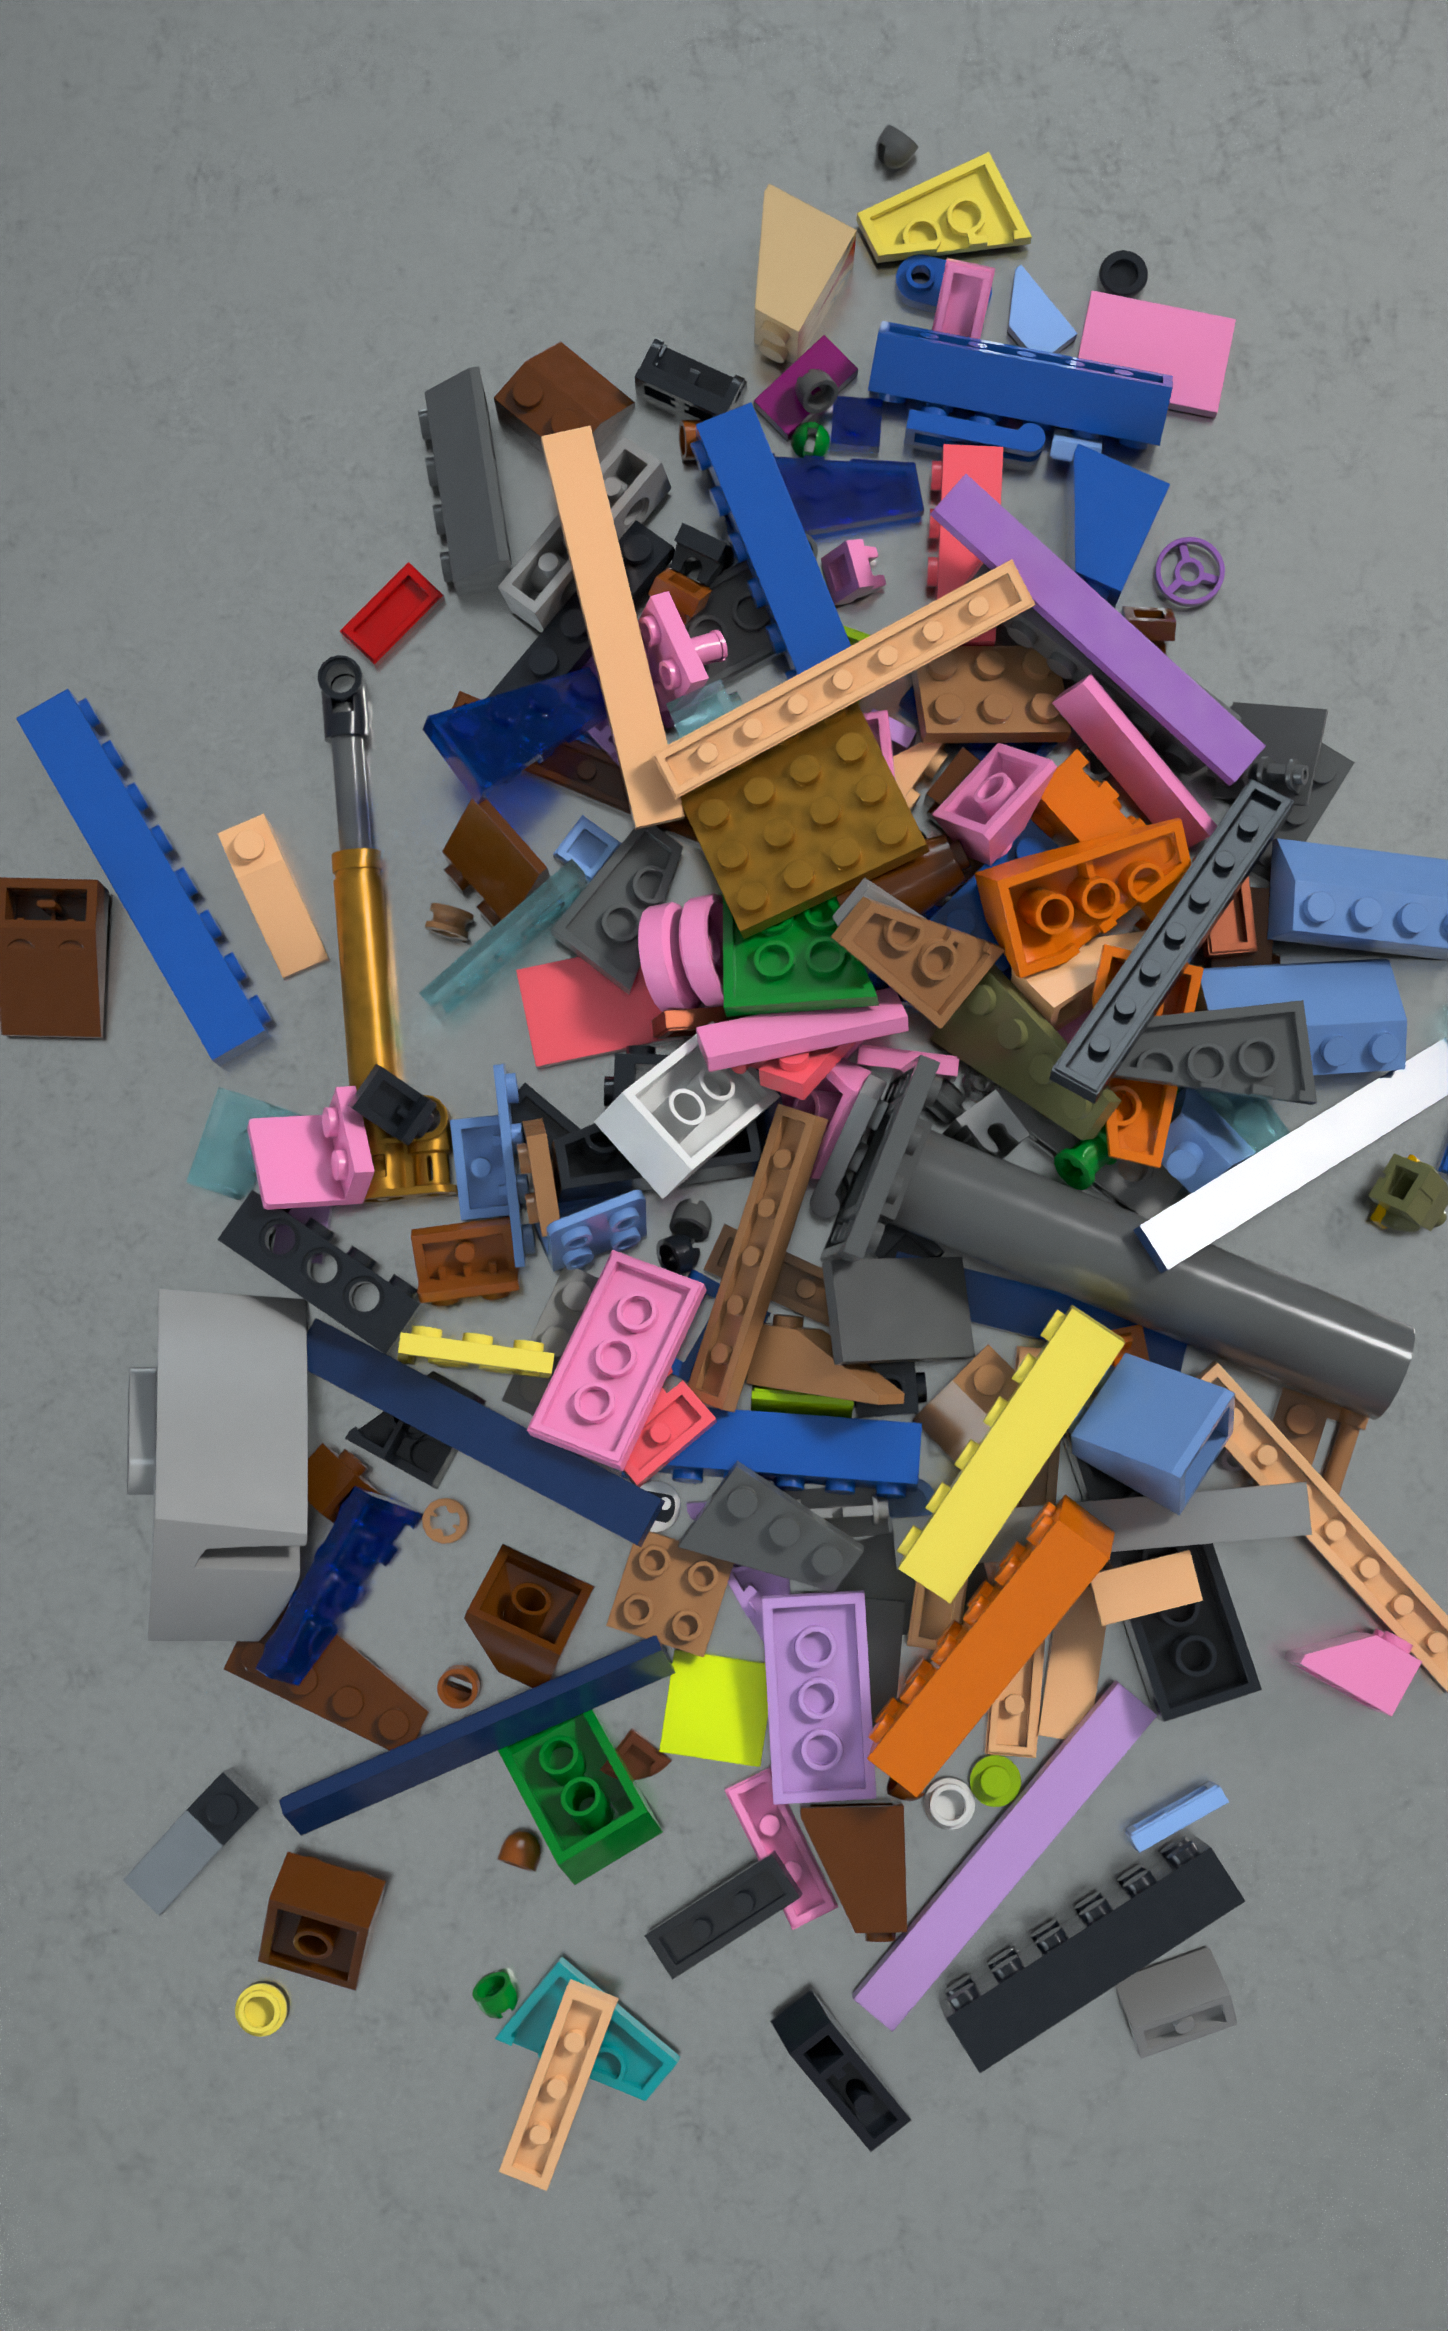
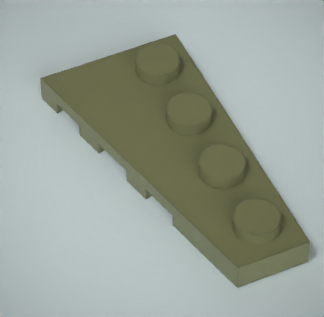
M993 964L943 1028H937L930 1040L954 1056H957V1058L1081 1140L1094 1139L1121 1103V1100L1108 1086L1097 1102L1093 1104L1049 1079L1051 1069L1068 1046V1043L995 964Z

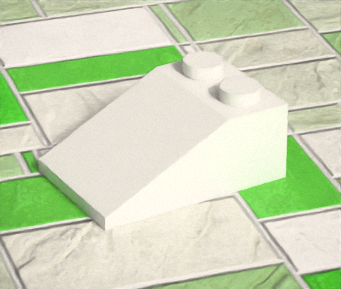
M695 1034L624 1090L594 1123L663 1199L780 1098V1095L775 1090L760 1085L759 1072L753 1067H749L744 1074H737L731 1068L709 1072L697 1042V1034Z

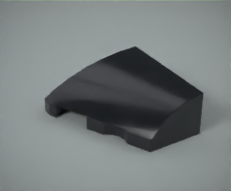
M435 1371L426 1375L481 1405H484L486 1402L480 1396ZM382 1412L360 1429L355 1426L348 1432L345 1438L435 1489L438 1488L458 1452L456 1449L386 1412Z

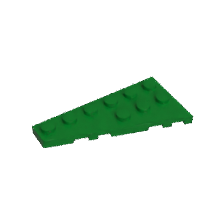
M723 895V995L726 1017L880 1006L877 994L864 965L831 938L832 934L839 927L832 917L840 908L836 896L744 939Z

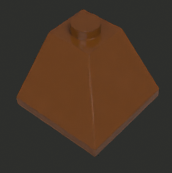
M502 1544L464 1619L499 1673L534 1688L552 1679L594 1586Z

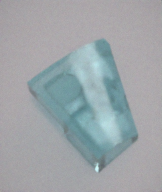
M218 1087L186 1182L194 1187L241 1201L256 1186L257 1181L247 1131L249 1120L252 1118L304 1115Z

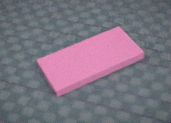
M612 1250L527 1428L530 1436L623 1472L707 1291L705 1284Z

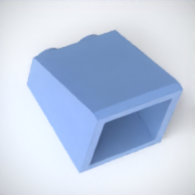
M1125 1353L1116 1367L1110 1365L1096 1386L1095 1391L1098 1395L1090 1407L1083 1406L1069 1426L1068 1433L1071 1434L1072 1454L1180 1516L1233 1433L1235 1393L1224 1387Z

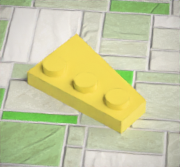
M412 1326L411 1334L402 1332L400 1334L397 1361L403 1364L414 1365L415 1356L428 1358V1363L435 1364L441 1368H468L469 1364L479 1365V1370L490 1373L550 1378L552 1374L554 1353L543 1352L544 1344L540 1342L514 1340L513 1348L493 1345L494 1337L477 1333H463L462 1341L442 1338L443 1330L425 1326Z

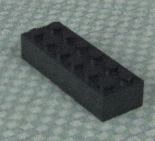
M1067 1429L1063 1439L1084 1501L1144 1496L1072 1454L1071 1434L1068 1433ZM1213 1543L1111 1552L1110 1559L1105 1564L1108 1570L1184 1550H1190L1203 1601L1124 1620L1153 1711L1158 1715L1156 1718L1163 1722L1262 1690Z
M1183 1836L1173 1841L1160 1851L1163 1859L1148 1869L1143 1864L1133 1867L1117 1879L1120 1887L1103 1897L1100 1892H1096L1088 1896L1074 1907L1077 1913L1074 1917L1061 1925L1057 1920L1050 1921L1031 1935L1034 1942L1023 1950L1016 1953L1014 1948H1009L990 1960L987 1964L990 1971L975 1981L970 1976H966L944 1991L947 1999L939 2003L946 2021L978 2072L982 2073L1244 1903L1245 1899L1213 1849L1198 1837L1189 1841L1186 1836Z

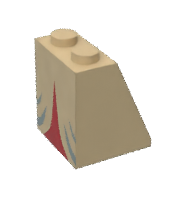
M768 184L765 189L763 199L755 300L754 343L759 345L760 352L769 359L779 363H783L785 360L794 363L805 353L853 268L857 230L771 184Z

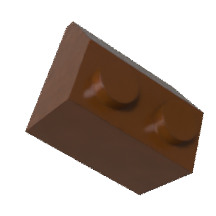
M561 341L526 360L494 397L498 418L543 455L541 436L591 426L597 450L635 406V402Z
M287 1852L269 1897L258 1962L356 1991L379 1916L386 1881L372 1877L362 1871H352L322 1862L315 1857Z

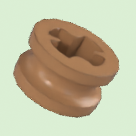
M431 903L430 911L433 912V918L431 921H426L425 929L448 938L468 940L469 933L465 930V927L468 923L473 922L474 915L453 906Z
M451 1498L437 1499L431 1502L424 1511L422 1517L423 1529L426 1535L435 1542L441 1544L453 1543L461 1539L467 1532L470 1524L469 1514L465 1506L457 1500ZM442 1506H446L449 1513H458L460 1517V1524L453 1525V1528L456 1529L455 1533L449 1536L445 1535L443 1529H434L432 1525V1517H439V1514L435 1511Z

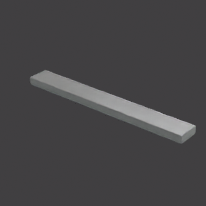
M1307 1481L1195 1491L1180 1516L1146 1496L1076 1502L1115 1532L1111 1552L1312 1535ZM1044 1505L1015 1507L978 1563L1001 1561L1016 1541L1024 1546L1028 1542L1026 1537L1032 1530L1030 1524ZM931 1515L892 1519L897 1570H899L900 1561L904 1557L896 1551L913 1525L922 1530Z

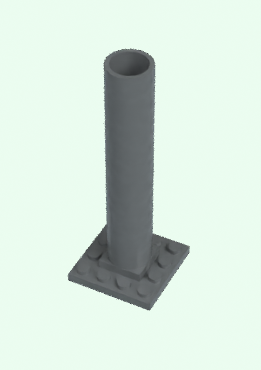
M920 1055L892 1075L883 1101L888 1102L889 1105L877 1130L871 1129L865 1144L870 1146L857 1173L854 1172L848 1193L842 1201L821 1254V1260L827 1262L829 1260L843 1259L851 1263L863 1259L864 1255L867 1256L869 1253L874 1254L883 1235L884 1224L890 1223L1372 1420L1380 1418L1390 1407L1401 1387L1413 1354L1415 1330L1412 1326L1212 1244L1205 1246L1161 1274L1133 1229L1148 1221L1149 1218L931 1130L933 1123L923 1120L919 1116L921 1111L924 1112L927 1107L931 1108L940 1091L943 1079L935 1076L940 1062Z

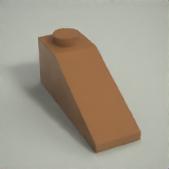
M774 1314L773 1323H763L748 1369L746 1384L876 1405L904 1404L905 1393L868 1364L834 1365L831 1336L823 1329L804 1327V1317Z

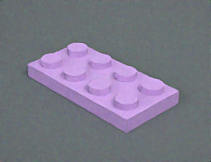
M864 1590L761 1596L773 1805L876 1799L875 1765L867 1759L873 1741L868 1738L872 1730Z

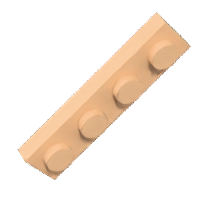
M570 1979L499 2172L545 2191L548 2190L619 1998Z

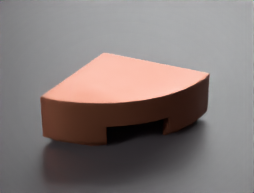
M633 1729L629 1731L616 1748L634 1780L645 1779L648 1776L651 1777L662 1771L672 1761V1759L663 1752H659L658 1748ZM607 1760L600 1771L618 1779Z

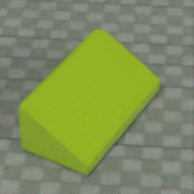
M752 1385L751 1411L852 1418L854 1401Z

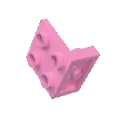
M356 1086L336 1087L330 1106L323 1109L322 1115L252 1118L249 1120L247 1131L262 1205L265 1209L363 1204L375 1171L363 1117L347 1106L357 1092Z

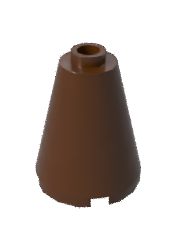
M946 835L927 838L925 841L929 849L928 853L869 881L920 915H923L967 880L964 870L972 866L959 839L950 843ZM856 887L836 896L840 906Z

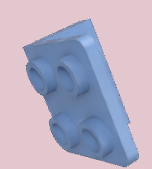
M633 1190L623 1194L558 1203L560 1219L546 1227L547 1236L542 1237L539 1223L533 1224L553 1272L564 1267L568 1270H574L590 1263L595 1255L611 1249L615 1251L627 1250L635 1246L641 1240V1237L646 1236V1199L642 1190Z

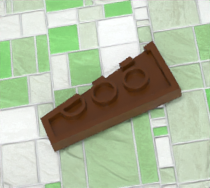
M293 1595L275 1623L260 1641L236 1642L224 1667V1670L388 1750L417 1739L430 1713L426 1706L382 1669H379L369 1661L355 1646L344 1637L342 1638L323 1622L316 1613L305 1604H302Z

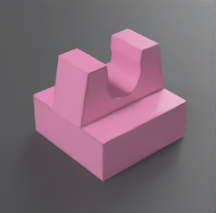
M863 539L846 540L821 558L834 605L850 604L855 599L876 592L886 585L884 575L873 576L869 564L879 557L876 547L864 546Z

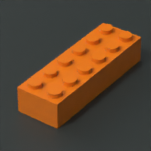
M1066 1494L1056 1506L1049 1501L1043 1506L1030 1524L1032 1530L1026 1537L1028 1542L1024 1546L1018 1541L1012 1545L998 1565L1001 1568L994 1578L996 1582L991 1585L985 1580L967 1603L969 1608L962 1618L964 1622L960 1624L954 1619L936 1642L938 1647L930 1658L932 1662L929 1663L923 1658L906 1679L905 1683L907 1686L899 1697L901 1699L900 1702L891 1697L874 1720L876 1725L868 1735L873 1744L867 1759L915 1797H918L1110 1559L1115 1532Z

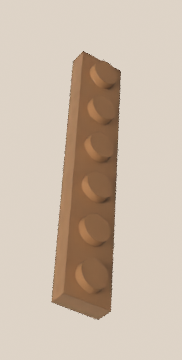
M782 1104L777 1105L688 1383V1387L701 1402L721 1410L735 1412L828 1119Z

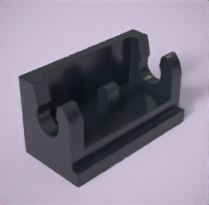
M657 338L653 340L634 377L636 394L694 420L705 421L737 408L747 387L745 378L737 374L734 377L729 376L667 348L664 341Z

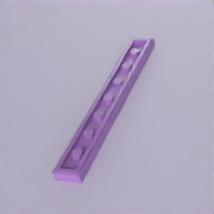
M967 474L959 480L930 513L937 522L990 570L1012 559L1036 604L1032 608L1226 784L1230 786L1235 783L1265 748V745Z

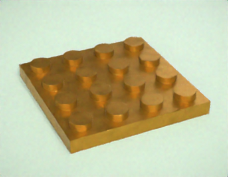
M858 702L851 704L681 796V804L744 939L858 886L864 877L871 880L929 852L927 843Z

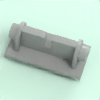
M856 1487L855 1494L853 1495L830 1494L825 1492V1488L804 1489L803 1491L784 1490L786 1494L850 1537L879 1536L889 1533L888 1499L878 1497L876 1489Z

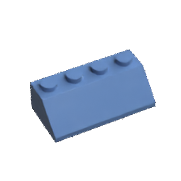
M1276 838L1272 840L1267 939L1448 960V860Z
M1383 958L1204 968L1194 1012L1303 1000L1313 1075L1405 1070L1407 1017L1390 960Z

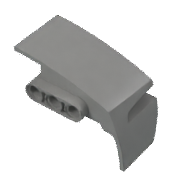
M158 1289L157 1366L130 1367L128 1384L127 1495H153L152 1573L148 1641H260L275 1623L293 1594L300 1576V1546H306L308 1520V1398L305 1299Z

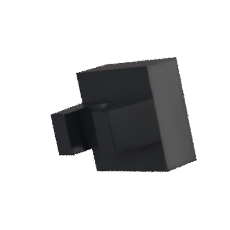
M682 523L674 539L677 544L671 569L684 574L690 562L700 561L702 569L697 581L710 587L722 569L728 568L734 553L727 543Z

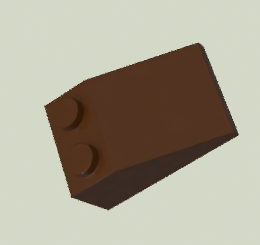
M479 791L470 800L442 851L446 861L449 863L443 871L461 892H464L469 887L482 901L476 906L477 910L494 929H497L502 924L512 934L552 900L556 894L547 866Z

